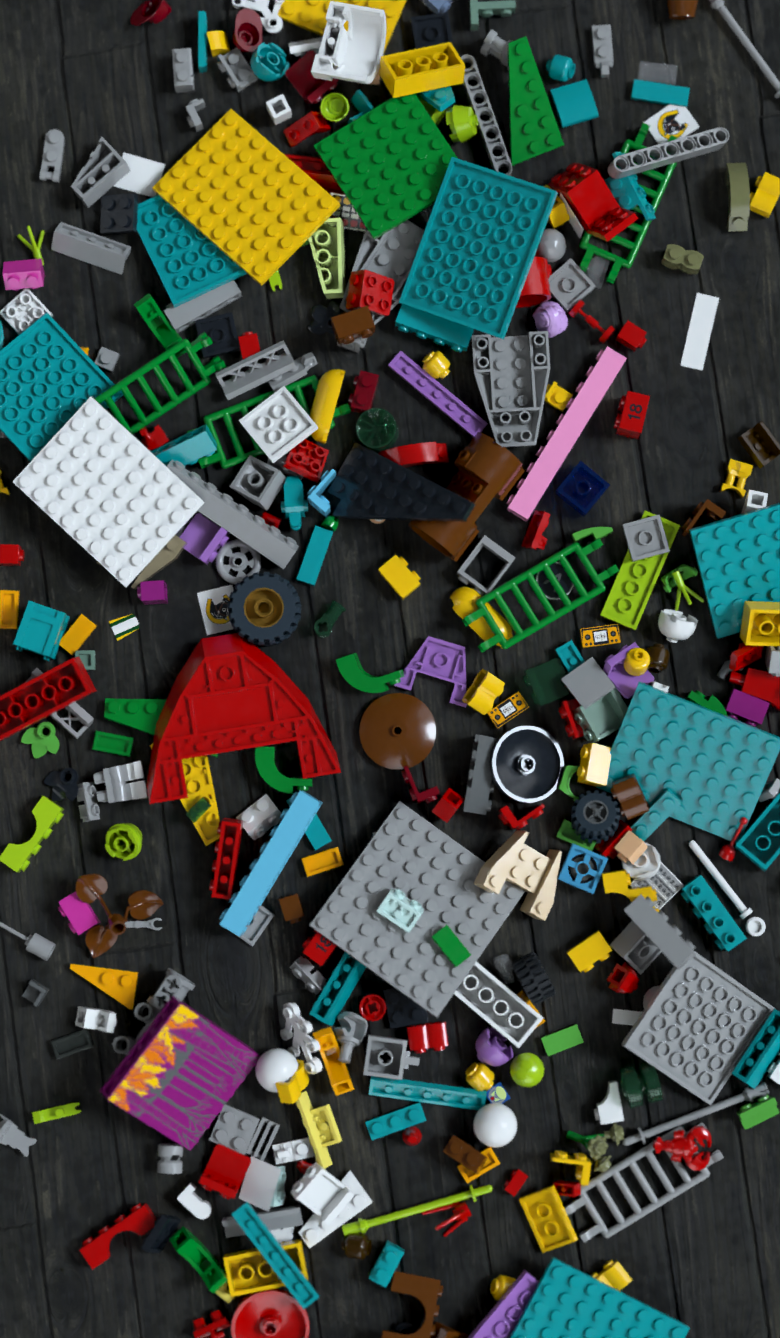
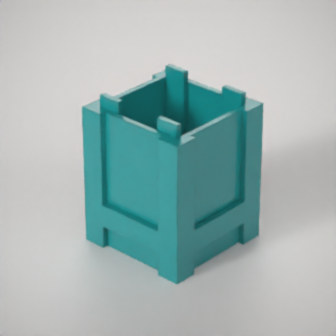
M29 601L13 643L17 646L16 650L20 649V652H23V649L37 653L44 656L43 659H47L48 662L50 658L55 660L60 640L65 633L70 616L64 612Z

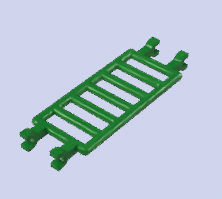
M643 123L636 140L626 139L620 152L626 154L630 148L636 151L647 148L642 143L650 125ZM670 135L668 142L676 140L677 137ZM677 162L668 164L664 174L652 169L640 172L660 181L657 191L639 184L646 192V196L653 198L651 205L655 212ZM639 205L632 209L643 214ZM644 218L642 225L633 222L627 227L638 232L634 243L618 235L610 240L630 249L627 259L589 244L591 235L585 231L579 246L586 250V253L579 268L586 272L593 254L614 262L606 282L613 284L621 266L625 268L632 266L651 221H647Z
M203 332L191 343L188 339L181 340L94 399L99 404L105 401L115 419L133 435L211 383L209 375L222 370L226 365L217 355L209 364L203 366L196 352L213 343L211 338ZM183 348H185L202 378L195 385H192L175 356ZM167 359L170 360L186 388V391L178 396L159 364ZM152 369L171 400L162 407L143 376ZM135 380L138 381L155 410L147 417H145L127 385ZM120 390L139 422L129 427L111 398L112 395Z
M315 375L285 386L289 392H295L298 403L309 416L310 410L301 388L312 384L316 394L319 381ZM274 391L204 416L203 421L217 442V450L215 451L216 454L198 459L201 469L217 462L220 463L223 469L245 462L249 455L258 457L265 454L252 437L251 440L255 450L244 453L230 414L241 411L244 417L249 413V407L261 404L274 394ZM348 403L335 408L330 429L335 427L334 418L351 413ZM222 417L237 454L236 457L226 460L212 421Z
M597 539L584 548H581L579 543L574 542L477 599L476 605L478 610L464 617L462 622L466 627L479 618L484 617L495 636L478 646L481 653L500 643L503 649H508L604 592L606 587L602 581L619 572V569L615 564L599 575L595 571L587 555L604 545L601 539ZM574 551L596 585V588L589 592L585 590L566 559V556ZM557 561L561 563L580 595L579 598L572 602L549 567ZM542 570L564 604V607L557 611H554L533 576ZM526 579L548 614L547 617L540 621L517 586ZM509 589L513 592L532 624L525 630L521 629L501 596L502 593ZM492 599L496 600L516 635L508 640L505 639L485 606V603Z

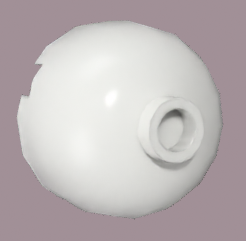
M672 609L661 610L658 620L659 630L663 635L667 636L666 640L677 643L678 640L688 639L694 633L698 623L695 617L689 615L687 618L683 615V612Z

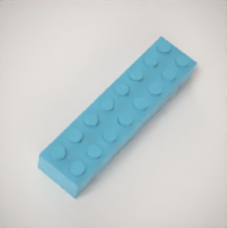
M303 790L293 794L290 799L292 805L289 809L285 808L281 814L280 819L282 821L280 825H275L270 833V836H272L271 840L263 844L259 851L262 855L259 859L257 858L253 861L249 868L252 870L250 875L244 876L240 883L241 890L233 894L229 901L232 903L230 908L225 909L219 918L222 920L219 925L239 937L244 935L248 928L246 925H250L253 917L259 910V906L262 905L323 803Z

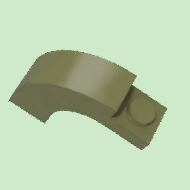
M727 163L726 184L729 198L727 229L728 232L747 231L750 214V188L746 163Z

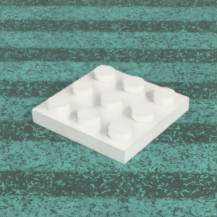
M285 386L239 420L272 463L276 462L319 429Z

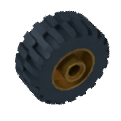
M252 573V576H246L243 578V581L237 583L234 591L229 596L230 600L227 606L229 620L236 633H239V636L247 638L248 642L256 646L263 645L268 647L273 644L282 643L281 641L288 639L298 627L297 625L301 618L299 596L294 586L286 578L284 579L276 573Z

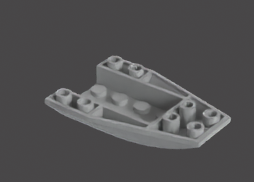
M406 220L375 240L367 230L352 272L366 269L394 280L391 310L399 303L424 234L423 229L409 220ZM349 281L340 305V309L345 312L350 311L346 309ZM370 311L376 325L384 316Z
M548 331L529 332L528 335L506 336L504 340L498 337H491L489 334L472 335L474 375L496 443L501 447L536 446L550 373ZM509 396L517 399V403H510Z

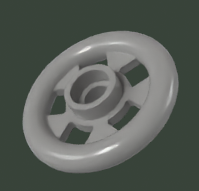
M240 539L231 540L219 549L216 556V568L219 575L225 581L236 585L243 581L244 577L252 576V573H259L261 556L258 551ZM240 547L241 552L233 554L232 548ZM250 551L253 559L248 561L245 553ZM224 556L230 557L229 565L223 564ZM237 558L242 560L240 565L235 564ZM249 565L252 570L246 575L243 570ZM230 569L238 572L236 577L229 574Z

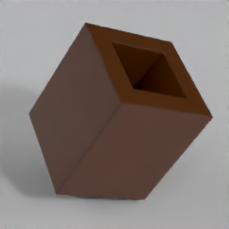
M298 894L279 899L285 922L290 920V923L293 924L302 921L301 917L305 915Z

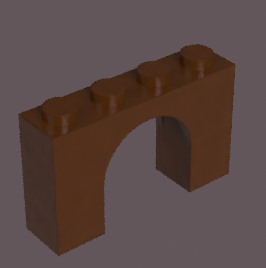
M394 1271L390 1291L410 1295L418 1299L423 1305L425 1319L421 1328L413 1334L403 1335L382 1331L381 1338L434 1337L436 1325L433 1324L434 1316L438 1317L440 1307L436 1303L437 1298L442 1296L443 1285H440L441 1280Z

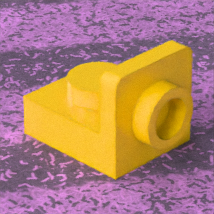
M554 381L552 386L550 384L547 385L544 401L563 412L573 395L559 387Z

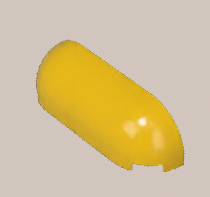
M329 370L319 380L310 412V418L319 428L311 436L319 443L326 444L345 370Z
M460 587L450 595V599H452L454 604L452 608L463 619L478 610L476 600L482 596L472 588ZM488 602L485 603L505 639L511 638L512 629L509 623ZM484 617L469 625L484 641L495 636Z

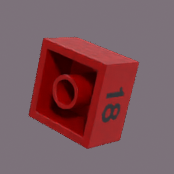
M627 391L625 396L622 395L618 410H621V413L617 415L613 427L617 429V435L634 439L639 438L642 433L650 396Z
M314 929L316 935L313 939L309 936L302 947L305 948L303 953L322 966L337 945Z

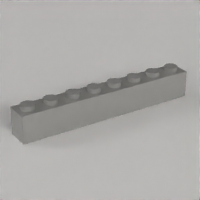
M174 460L169 462L167 467L205 502L198 510L200 513L284 569L299 547L294 539L282 535L278 528L270 527L262 517L251 514L247 507L235 503L231 496L219 492L212 483L204 482L200 475L185 469L181 462Z

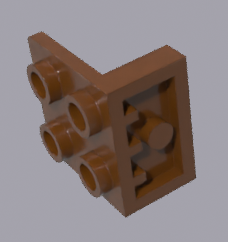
M708 499L704 503L700 502L692 512L695 515L693 519L689 517L681 529L684 531L681 535L685 537L688 534L689 529L693 527L702 513L706 520L713 523L714 521L721 520L726 512Z

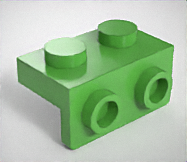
M764 1095L757 1099L758 1102L752 1105L748 1103L740 1107V1111L736 1113L744 1129L747 1130L779 1114L776 1106L778 1104L773 1096Z

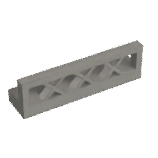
M283 340L215 373L223 388L226 398L230 400L296 368V364ZM283 348L285 351L281 355H274L279 349ZM267 358L266 362L262 364L257 363L259 359ZM244 366L250 367L246 372L240 371ZM228 374L233 375L231 379L225 382L222 377Z
M36 668L31 673V677L26 682L38 677L43 673L38 668ZM75 702L65 707L68 711V718H60L57 712L50 716L78 739L93 723L94 718ZM71 721H80L84 726L76 732L71 728Z
M300 1205L270 1209L269 1212L265 1210L256 1212L269 1230L303 1225ZM233 1216L223 1217L222 1224L225 1228L226 1238L247 1235Z

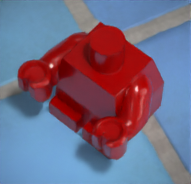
M159 423L154 426L153 431L149 432L146 427L139 430L140 435L143 437L141 443L148 450L158 448L169 441Z
M625 962L622 966L616 964L613 973L607 979L611 982L609 988L618 993H632L633 990L638 988L637 983L639 979L637 974Z

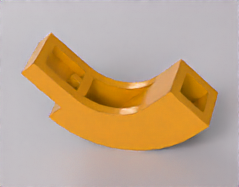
M328 1027L314 1032L313 1036L319 1042V1051L335 1095L338 1096L354 1090L346 1063L338 1061L341 1049L332 1028Z

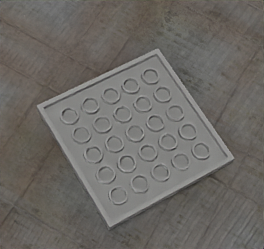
M696 953L680 970L675 965L673 966L622 1042V1045L711 1105L774 1010V1007Z

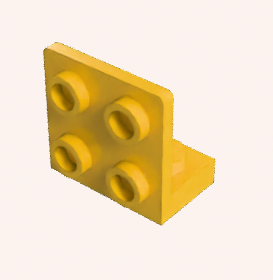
M555 1150V1153H550L551 1161L577 1164L575 1177H577L580 1185L589 1186L591 1161L587 1158L586 1154L574 1153V1156L566 1154L565 1151Z

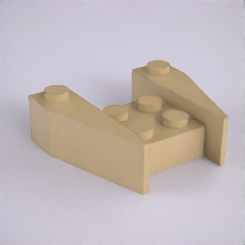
M516 830L481 867L473 884L494 894L500 893L505 880L520 887L528 893L520 911L534 919L545 921L554 903L562 852L549 849L545 856L524 844L529 832Z

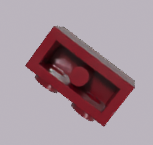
M360 370L359 375H355L353 386H356L355 393L350 394L348 402L351 405V411L370 415L379 375Z

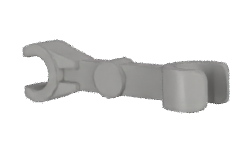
M162 919L127 921L125 925L126 928L147 927L161 930L162 927L156 928L154 926V921H162Z

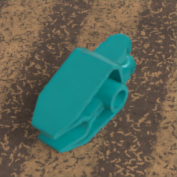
M290 476L286 478L284 483V501H281V512L285 513L286 518H289L291 529L299 531L302 526L301 517H305V511H308V500H304L303 484L299 476Z

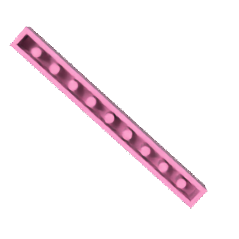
M608 346L605 351L600 350L596 357L597 364L595 367L591 365L586 373V376H588L586 382L583 383L581 381L576 389L578 395L575 399L571 397L566 406L568 411L565 415L561 414L556 422L558 424L555 431L551 430L546 440L549 442L545 447L541 446L536 454L539 457L536 463L531 462L526 470L529 473L526 479L521 478L516 487L519 489L516 495L512 494L506 504L509 505L507 509L509 512L527 522L627 359L626 357Z

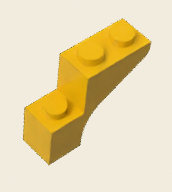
M625 870L602 873L605 893L623 894L631 902L640 895L644 898L648 896L653 902L657 901L656 889H652L651 885L628 888V885H631L630 874H626Z

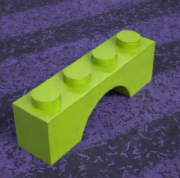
M42 796L32 810L37 823L35 834L26 843H9L1 854L0 861L16 872L25 871L30 864L29 858L32 854L36 855L42 846L39 845L41 841L47 839L52 833L51 827L53 824H58L64 816L62 813L64 809L48 797Z

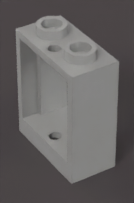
M484 535L457 571L458 579L466 585L468 583L475 587L474 590L481 596L486 595L493 590L511 566L515 557ZM483 546L506 563L488 588H485L464 572Z

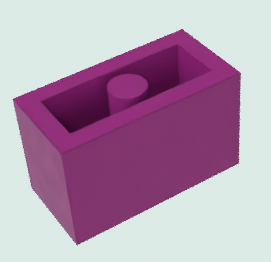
M164 580L140 582L141 587H137L138 598L145 605L168 604L167 584Z
M733 689L728 697L725 710L728 717L736 720L739 717L744 719L746 724L756 727V725L762 724L770 703Z

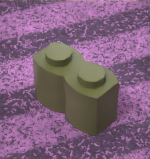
M669 244L665 249L661 263L668 268L680 269L684 273L695 275L700 270L704 256L697 251L685 250L679 245Z

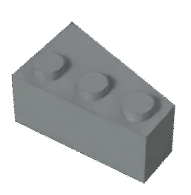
M101 136L97 148L94 152L92 151L89 161L85 167L83 166L71 187L80 200L89 208L131 170L126 161Z

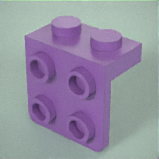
M197 513L179 538L187 543L184 548L186 551L207 565L209 562L212 563L220 546L223 547L227 543L229 533L202 514Z
M635 642L630 646L625 645L615 656L613 654L605 660L603 671L615 685V688L626 699L633 696L639 681L647 685L654 681V676L648 670L643 675L633 676L624 669L623 663L627 652L632 648H640Z

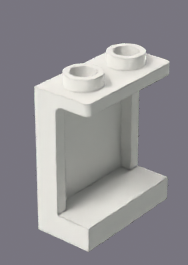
M317 1162L307 1169L304 1177L295 1183L291 1194L297 1201H301L328 1225L334 1221L354 1197V1194L347 1186Z

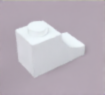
M616 1080L608 1082V1091L602 1102L597 1103V1109H594L595 1120H599L601 1125L624 1121Z

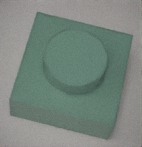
M95 650L75 651V657H80L86 670H96Z

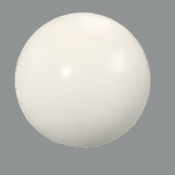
M270 1049L263 1053L257 1061L255 1068L256 1078L264 1089L278 1093L275 1082L289 1083L299 1067L298 1062L293 1054L285 1049Z
M500 1103L487 1104L477 1112L474 1118L473 1127L475 1135L486 1146L493 1148L505 1146L516 1134L517 1119L513 1111L507 1106Z

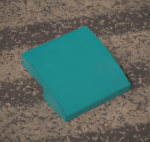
M587 79L551 90V96L563 128L599 117Z

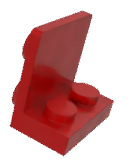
M576 699L563 701L560 703L561 707L558 710L561 718L566 719L567 725L565 730L568 737L572 736L573 740L583 737V730L580 724L575 721L572 712L581 705Z

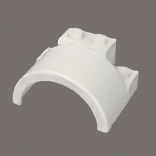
M330 1L326 14V27L319 52L314 58L311 73L314 78L332 81L335 78L370 84L378 73L380 57L384 53L386 40L385 12L381 9ZM346 21H348V31L343 26Z

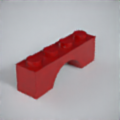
M138 1203L130 1209L132 1213L126 1217L122 1214L114 1220L116 1224L110 1228L108 1225L98 1231L99 1235L94 1239L89 1237L82 1242L83 1246L80 1248V1252L92 1270L111 1256L110 1242L114 1235L122 1231H133L142 1236L155 1227L154 1222L157 1218L147 1203L143 1205Z

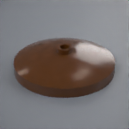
M404 693L387 694L376 699L364 712L360 722V740L364 751L375 763L387 769L403 770V766L407 765L408 768L414 767L428 756L435 742L436 724L429 708L418 698ZM396 727L402 730L398 735L394 733Z

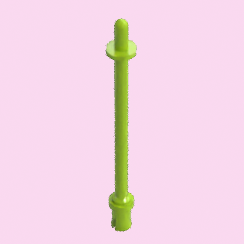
M471 1184L469 1185L470 1190L369 1220L358 1218V1221L343 1224V1233L345 1237L351 1233L362 1232L364 1234L370 1227L469 1198L477 1202L476 1196L492 1192L493 1187L485 1185L473 1189Z

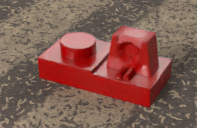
M534 511L521 546L529 549L538 548L544 550L547 538L542 536V533L549 524L551 514L545 511Z
M744 642L740 643L738 650L732 652L730 656L729 668L735 672L760 659L763 646L745 645Z
M619 820L618 829L613 837L609 836L605 842L602 839L601 843H597L594 848L603 856L614 859L618 855L614 847L632 829L622 820Z

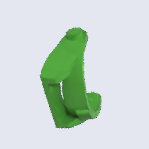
M686 564L673 569L661 577L665 585L663 587L664 590L670 593L671 589L677 585L674 577H672L673 572L677 570L682 572L680 574L684 581L698 574L697 569Z
M564 766L558 789L573 798V801L579 800V797L574 796L569 787L570 779L579 766Z

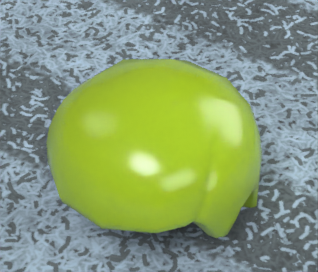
M333 92L327 94L322 99L320 110L326 120L338 122L347 116L349 103L343 94Z

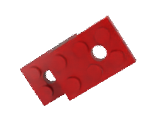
M572 163L566 168L564 173L554 176L551 179L552 182L548 184L558 194L562 193L588 234L607 242L638 219L635 212L619 206L597 169L580 163Z

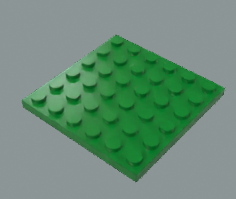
M416 94L397 98L392 97L314 145L316 152L374 240L434 204L451 157L457 158Z

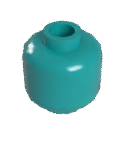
M556 54L551 60H548L546 70L550 78L566 82L574 75L575 63H573L570 57Z

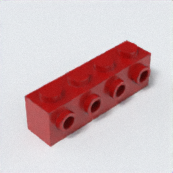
M224 818L218 824L217 834H220V839L216 841L215 853H217V860L213 861L212 872H215L214 879H211L209 888L214 898L230 900L233 896L244 820Z

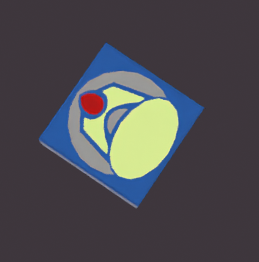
M501 1082L493 1085L486 1095L490 1103L503 1104L511 1099Z

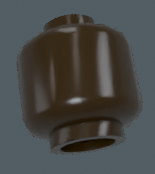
M653 644V646L646 648L645 651L650 655V664L647 670L651 673H661L667 669L670 653L665 649V646Z
M351 1233L342 1240V1250L345 1251L346 1257L363 1260L366 1256L370 1255L372 1242L367 1235Z

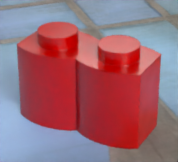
M446 1021L407 1026L410 1051L414 1050L415 1054L424 1053L427 1048H434V1051L445 1050V1046H449Z

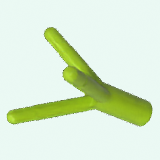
M27 226L32 245L21 235L17 237L33 252L35 259H41L40 248L45 232L44 230L41 231L38 244L36 245L31 227Z
M679 570L672 573L678 587L675 602L676 611L679 609L681 591L689 605L692 602L688 593L700 602H704L703 598L684 584Z

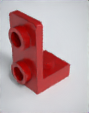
M311 111L286 128L284 133L290 146L295 147L315 132H327L331 128L321 112Z

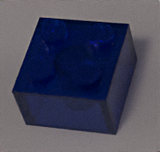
M580 461L557 488L555 494L585 517L606 492L610 484Z

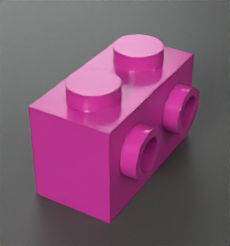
M42 258L3 263L2 274L5 290L16 291L23 288L37 289L44 287Z
M76 891L58 902L60 904L58 909L63 917H68L70 921L68 925L73 933L77 932L78 935H81L100 923L90 904L81 901Z

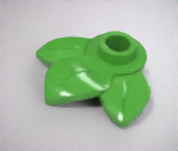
M42 722L37 728H29L21 739L22 743L32 744V754L36 759L44 756L47 751L56 754L60 746L59 740L55 736V727L49 722ZM44 728L49 729L48 735L43 734Z

